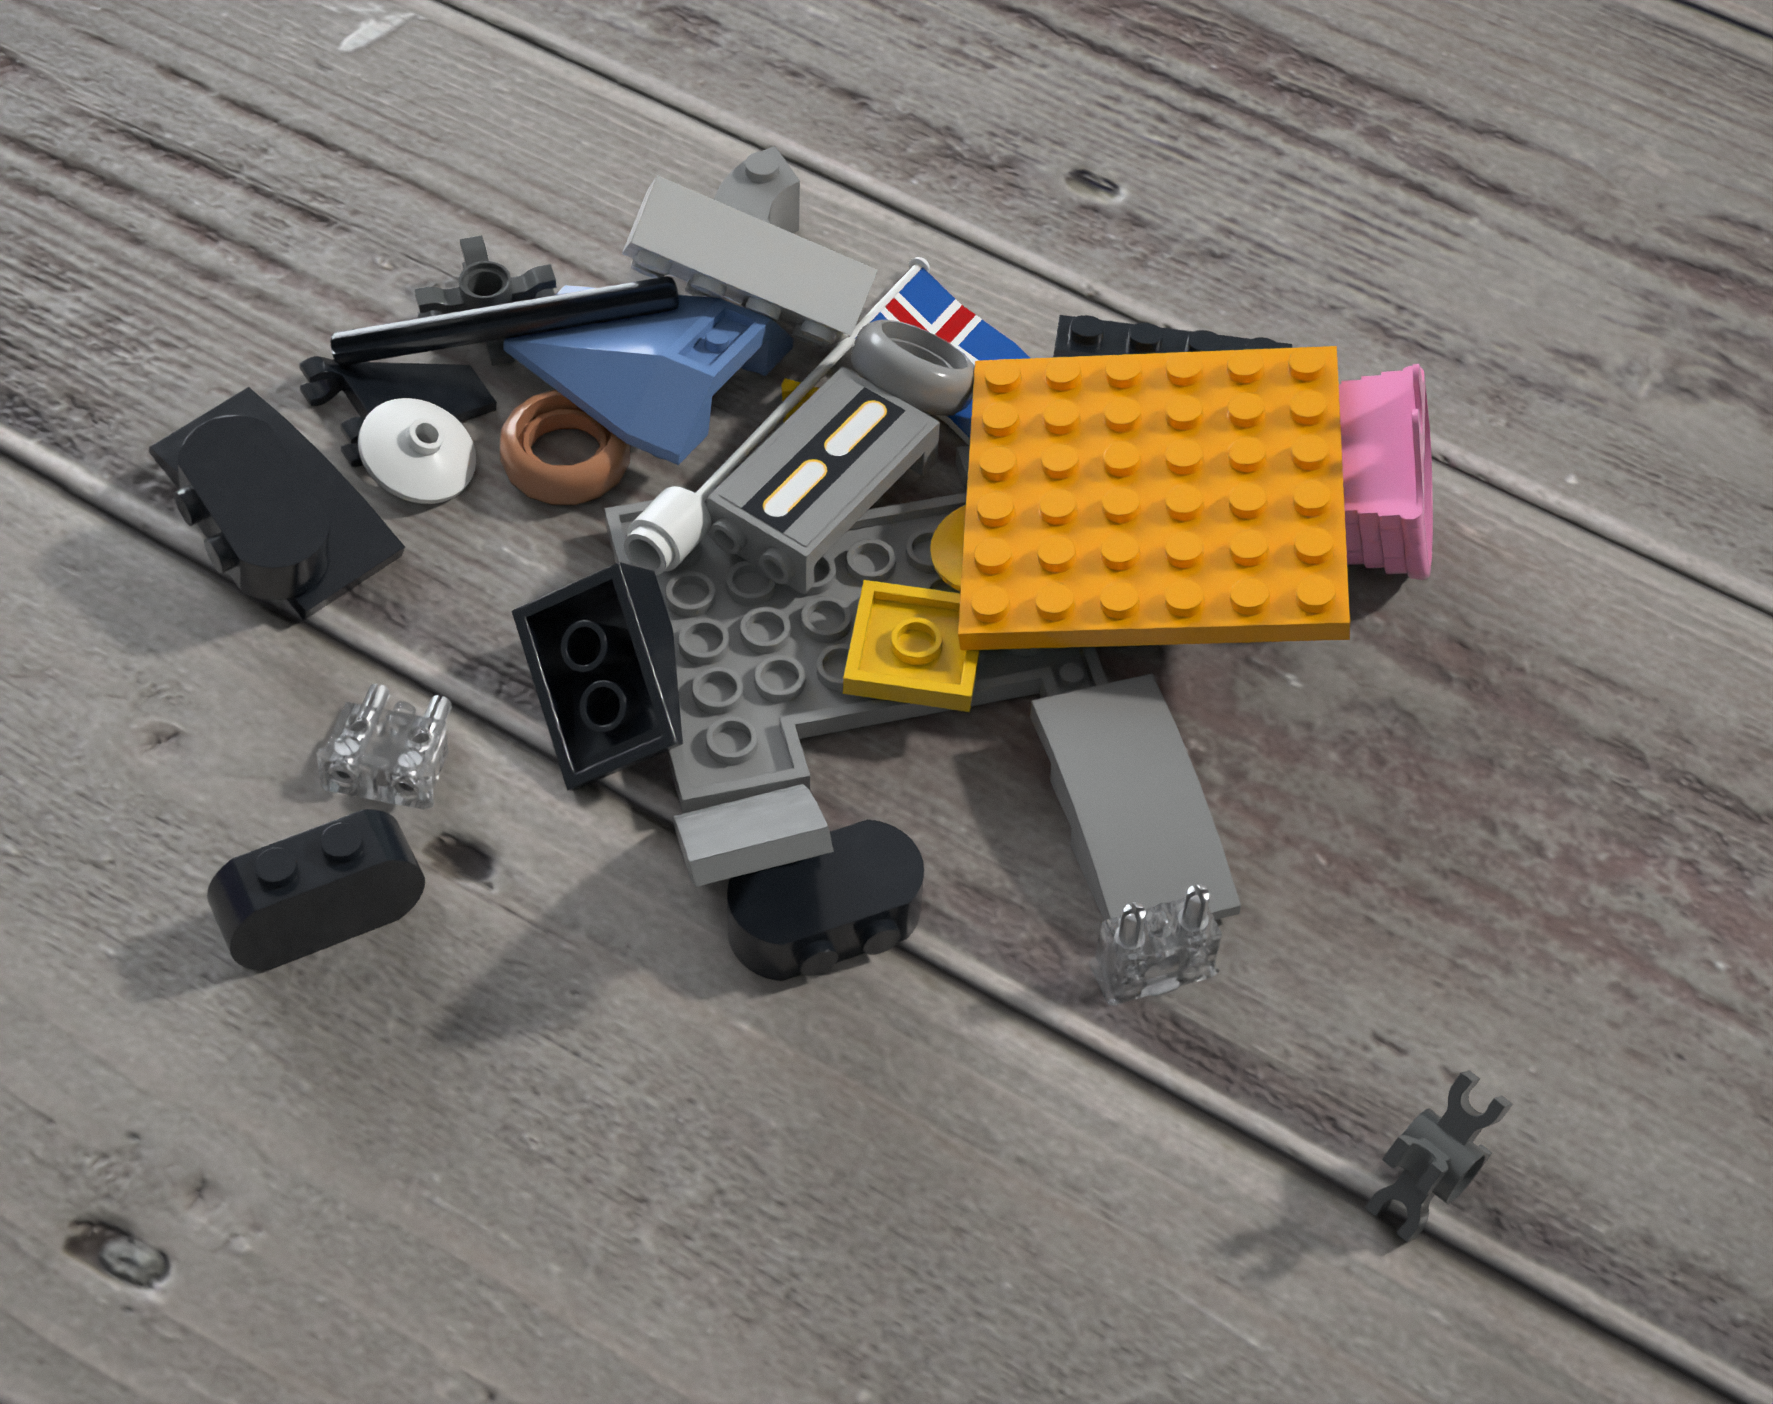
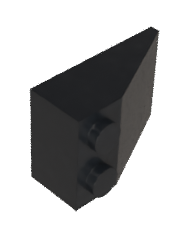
M618 562L512 610L567 790L574 791L683 744L673 627L654 571Z

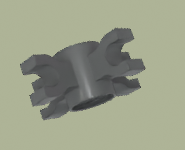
M481 235L460 239V248L464 262L462 263L463 271L459 276V287L451 289H441L438 287L414 289L419 312H417L418 318L553 296L555 295L553 288H557L551 264L537 266L521 276L511 277L510 272L503 265L489 261ZM505 339L486 342L492 366L515 362V358L503 350Z
M1470 1070L1461 1072L1451 1086L1448 1094L1447 1111L1442 1118L1430 1108L1424 1110L1413 1120L1403 1134L1395 1140L1382 1159L1393 1169L1400 1166L1404 1171L1394 1184L1378 1190L1365 1208L1374 1216L1385 1213L1393 1199L1402 1202L1407 1209L1408 1217L1405 1224L1401 1226L1396 1234L1406 1242L1416 1239L1425 1227L1429 1217V1204L1434 1195L1448 1205L1472 1182L1492 1154L1482 1144L1477 1146L1473 1141L1483 1128L1503 1119L1513 1105L1505 1097L1498 1096L1493 1098L1484 1113L1476 1111L1470 1104L1469 1094L1480 1078Z

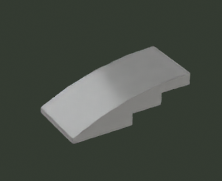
M1153 674L1032 700L1030 719L1051 762L1050 782L1071 826L1070 846L1113 942L1115 932L1120 926L1123 908L1126 904L1132 907V902L1142 904L1145 907L1144 911H1147L1144 926L1145 937L1175 930L1179 912L1184 907L1187 890L1190 886H1193L1195 889L1196 884H1201L1209 889L1208 922L1240 914L1241 904L1204 793L1176 723Z
M804 784L676 815L672 818L690 881L695 884V887L834 852L825 818L812 793Z

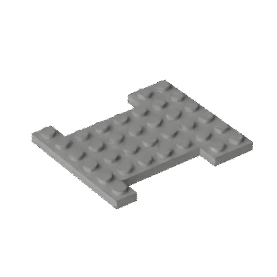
M970 445L957 447L955 463L963 482L965 493L867 510L816 562L814 566V585L806 594L798 592L787 584L774 582L759 567L737 554H729L723 551L708 534L675 569L656 575L674 633L683 744L666 751L683 814L804 784L810 790V773L799 739L951 710L843 694V677L863 580L954 593L961 592L945 583L935 571L931 559L930 545L933 534L941 521L956 509L966 505ZM653 500L604 508L605 525L616 563L621 562L633 565L624 551V540L627 537V530L629 525ZM1095 647L980 650L971 706L1039 693L1041 698L1107 684L1108 681Z

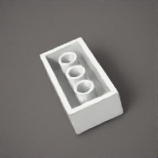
M658 175L645 194L622 252L623 255L633 259L630 267L641 274L651 278H660L668 274L687 281L684 289L686 292L694 296L721 299L724 297L741 304V307L769 317L776 322L779 320L795 327L792 333L793 337L819 348H824L825 344H835L852 336L878 271L875 268Z

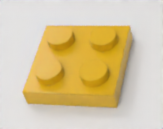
M863 580L843 677V694L970 712L980 650H960L958 638L960 593Z

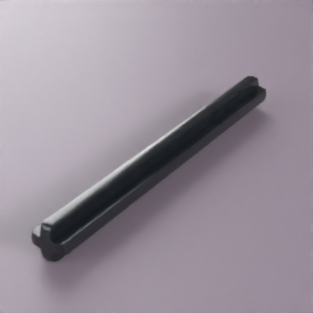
M666 276L340 331L331 335V352L334 361L339 365L345 366L672 311L677 309L679 305L678 289L673 278Z

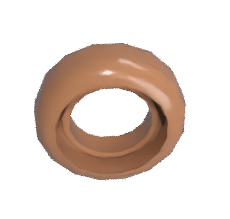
M554 389L534 395L512 410L501 428L499 452L501 464L511 484L526 496L551 505H578L600 498L619 484L630 464L631 445L626 444ZM558 429H579L588 432L597 439L600 445L591 458L574 465H551L536 457L531 450L535 441L540 436Z

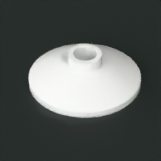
M401 398L382 403L367 415L359 431L358 450L365 469L383 489L403 500L420 504H435L448 501L459 495L468 486L475 472L476 451L469 433L452 414L430 402Z

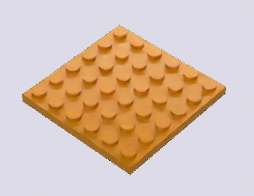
M1337 346L975 361L958 624L960 650L1350 640Z

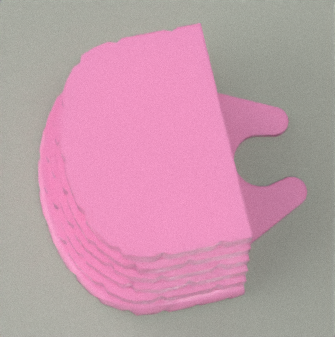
M1413 364V366L1405 367L1403 371L1381 372V375L1361 376V380L1341 381V384H1339L1347 565L1365 564L1366 568L1385 567L1386 574L1408 573V577L1411 579L1426 580L1430 576L1432 563L1433 492L1430 424L1424 370L1419 364Z

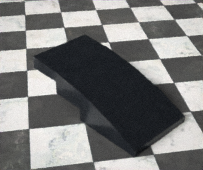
M247 387L149 447L151 456L180 490L178 472L179 451L186 437L196 427L213 418L227 415L249 416L270 425L331 519L328 539L330 543V561L325 574L308 591L287 599L303 621L400 558L404 552L405 546L336 467L284 416L250 387Z

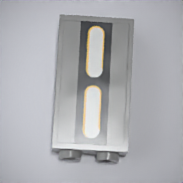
M842 366L707 497V509L712 522L708 535L723 551L729 554H737L759 567L774 582L787 584L798 592L806 594L814 585V566L816 562L909 468L924 476L937 463L940 422Z

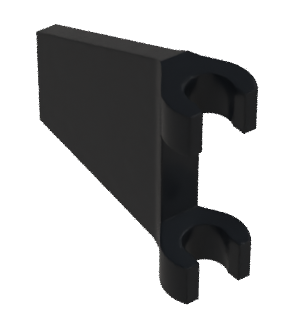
M321 356L310 357L299 363L300 370L309 382L300 385V391L310 406L325 404L342 390L360 415V417L350 418L341 424V431L350 442L341 446V452L351 467L363 466L358 450L359 431L367 415L382 403L401 398L419 399L443 408L459 422L496 411L497 407L496 400L470 365L363 362L342 366L336 363L334 359Z

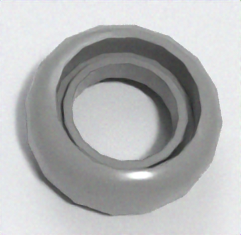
M876 320L863 326L859 331L853 344L851 361L853 368L860 377L916 409L931 415H954L966 409L973 399L975 366L963 352L951 343L919 327L894 320Z

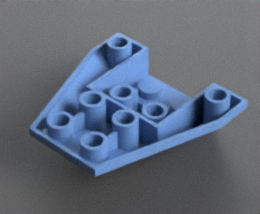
M565 285L555 295L595 288ZM679 295L678 308L672 311L506 338L503 350L626 444L646 451L657 458L679 465L708 436L712 396L740 368L766 376L793 348L794 338L773 319L724 299Z

